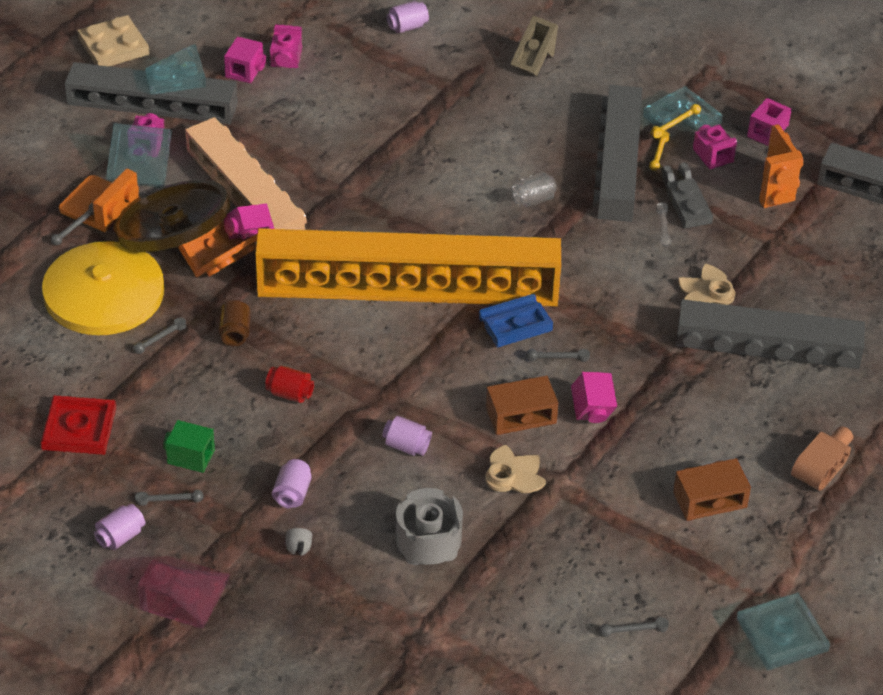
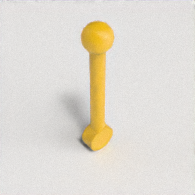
M693 104L690 110L663 126H654L651 129V135L655 138H660L663 131L692 114H699L701 107L698 104Z
M663 131L662 136L658 138L659 144L654 160L649 163V168L652 171H657L660 168L659 159L664 143L669 141V133Z

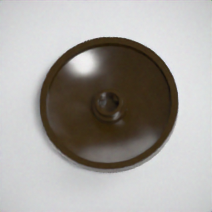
M191 180L170 184L141 196L125 207L114 222V231L121 246L132 251L151 252L173 248L203 236L220 224L230 210V200L226 189L217 182Z

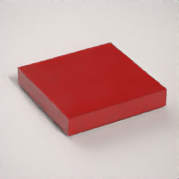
M53 395L41 439L42 450L105 455L116 412V400Z

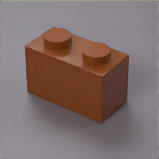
M541 376L488 386L486 410L496 435L557 424L558 400L548 376Z
M737 458L676 471L673 493L686 521L747 508L751 485Z

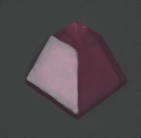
M171 556L152 559L138 583L140 610L203 629L230 579V575Z

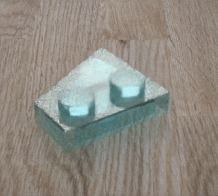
M196 44L190 45L145 68L151 95L206 87V78Z

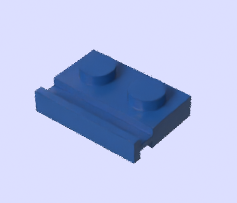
M535 294L479 310V320L484 322L485 329L497 348L553 331V321L541 303L537 302Z

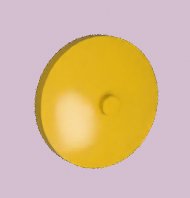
M104 241L78 246L58 257L44 275L42 292L48 313L60 325L87 335H112L141 325L157 311L164 296V280L159 264L147 252L132 251L121 246L119 242Z

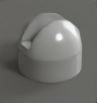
M293 528L286 531L285 544L287 550L292 555L296 551H299V556L306 554L312 545V532L303 528Z

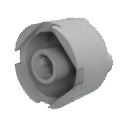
M437 488L414 490L407 494L406 499L397 506L396 544L399 551L405 556V560L411 565L439 564L445 561H452L457 556L462 541L463 511L459 501L453 496L451 499L443 495V490Z

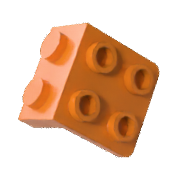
M779 124L772 125L759 198L763 208L795 201L797 188L800 186L799 175L800 169L803 166L802 153L795 148L788 133L784 132Z
M126 169L113 183L95 175L88 176L59 205L60 213L77 220L89 210V205L93 203L94 215H91L82 223L106 232L114 224L121 211L139 198L137 173Z
M223 220L208 233L180 245L178 248L196 278L204 273H207L208 277L255 250L258 233L246 241H242L241 238L229 239Z

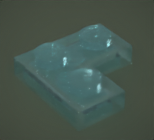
M686 86L644 108L643 117L655 126L661 127L690 110L693 104H698L701 107V112L697 115L692 114L683 120L696 131L706 124L711 127L721 124L723 115Z

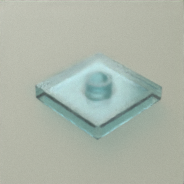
M114 123L106 180L114 182L126 169H130L137 173V183L139 185L164 187L172 135L171 129Z
M799 592L738 611L737 620L767 671L829 651L830 642Z

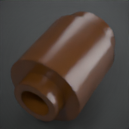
M232 300L224 303L220 308L219 335L222 341L229 346H240L245 343L249 336L251 310L244 302Z

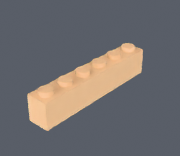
M214 117L185 129L187 151L214 182L221 184L226 189L229 199L236 207L267 203L275 229L305 230L307 219L304 211L292 203L287 192L282 191L276 185L273 177L270 174L267 175L262 170L257 159L252 158L246 152L243 144L233 138L226 126H223Z

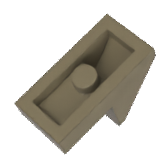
M533 15L511 61V66L537 77L546 56L551 58L554 56L558 25Z

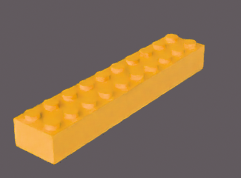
M258 228L256 246L258 297L497 305L535 294L537 302H540L542 306H558L561 275V238Z

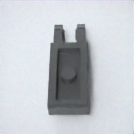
M680 163L678 166V174L681 178L679 181H675L674 173L669 165L663 166L661 173L666 186V192L683 227L690 228L712 224L713 215L695 179L692 178L691 170L687 163Z

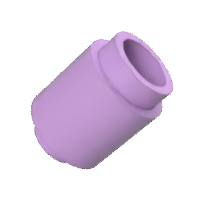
M413 1L391 7L390 14H387L388 25L396 33L423 27V24L429 21L428 11L423 2Z
M396 416L393 421L390 419L387 421L382 437L386 438V446L413 456L416 454L423 456L430 444L432 432L426 430L424 425Z
M291 459L281 467L272 491L274 500L280 506L295 508L302 505L312 478L311 470L307 463L302 460Z
M121 505L96 522L94 536L103 548L108 547L111 550H116L141 532V528L145 526V519L135 505Z

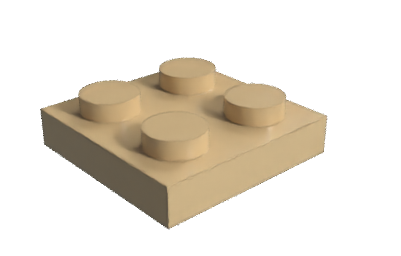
M128 15L78 30L79 40L95 65L113 66L149 55L148 44Z

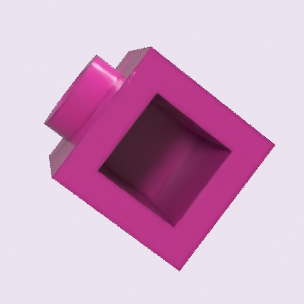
M237 36L224 56L225 77L251 84L259 70L262 71L265 66L266 56L263 54V43Z
M582 372L571 385L576 420L600 423L606 421L617 408L611 373Z

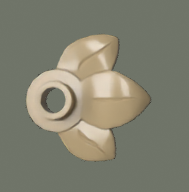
M705 264L702 269L701 278L680 277L678 280L682 292L686 294L684 300L729 305L735 299V290L732 283L727 280L724 272L714 266Z
M507 445L501 446L491 454V466L486 472L485 481L492 490L506 492L512 489L520 493H532L545 486L546 480L536 475L540 464V457L538 455L514 457L513 452Z

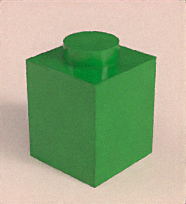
M177 420L172 431L166 433L163 441V449L166 450L167 464L204 473L215 451L214 429Z

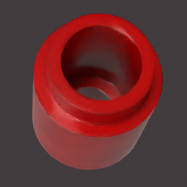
M282 365L279 367L273 366L267 374L265 388L273 396L303 403L305 399L311 397L314 390V381L311 380L310 373Z

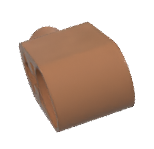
M844 426L838 427L831 436L820 432L800 454L792 468L791 475L814 489L822 491L846 463L851 451V447L848 445L853 440L852 432Z

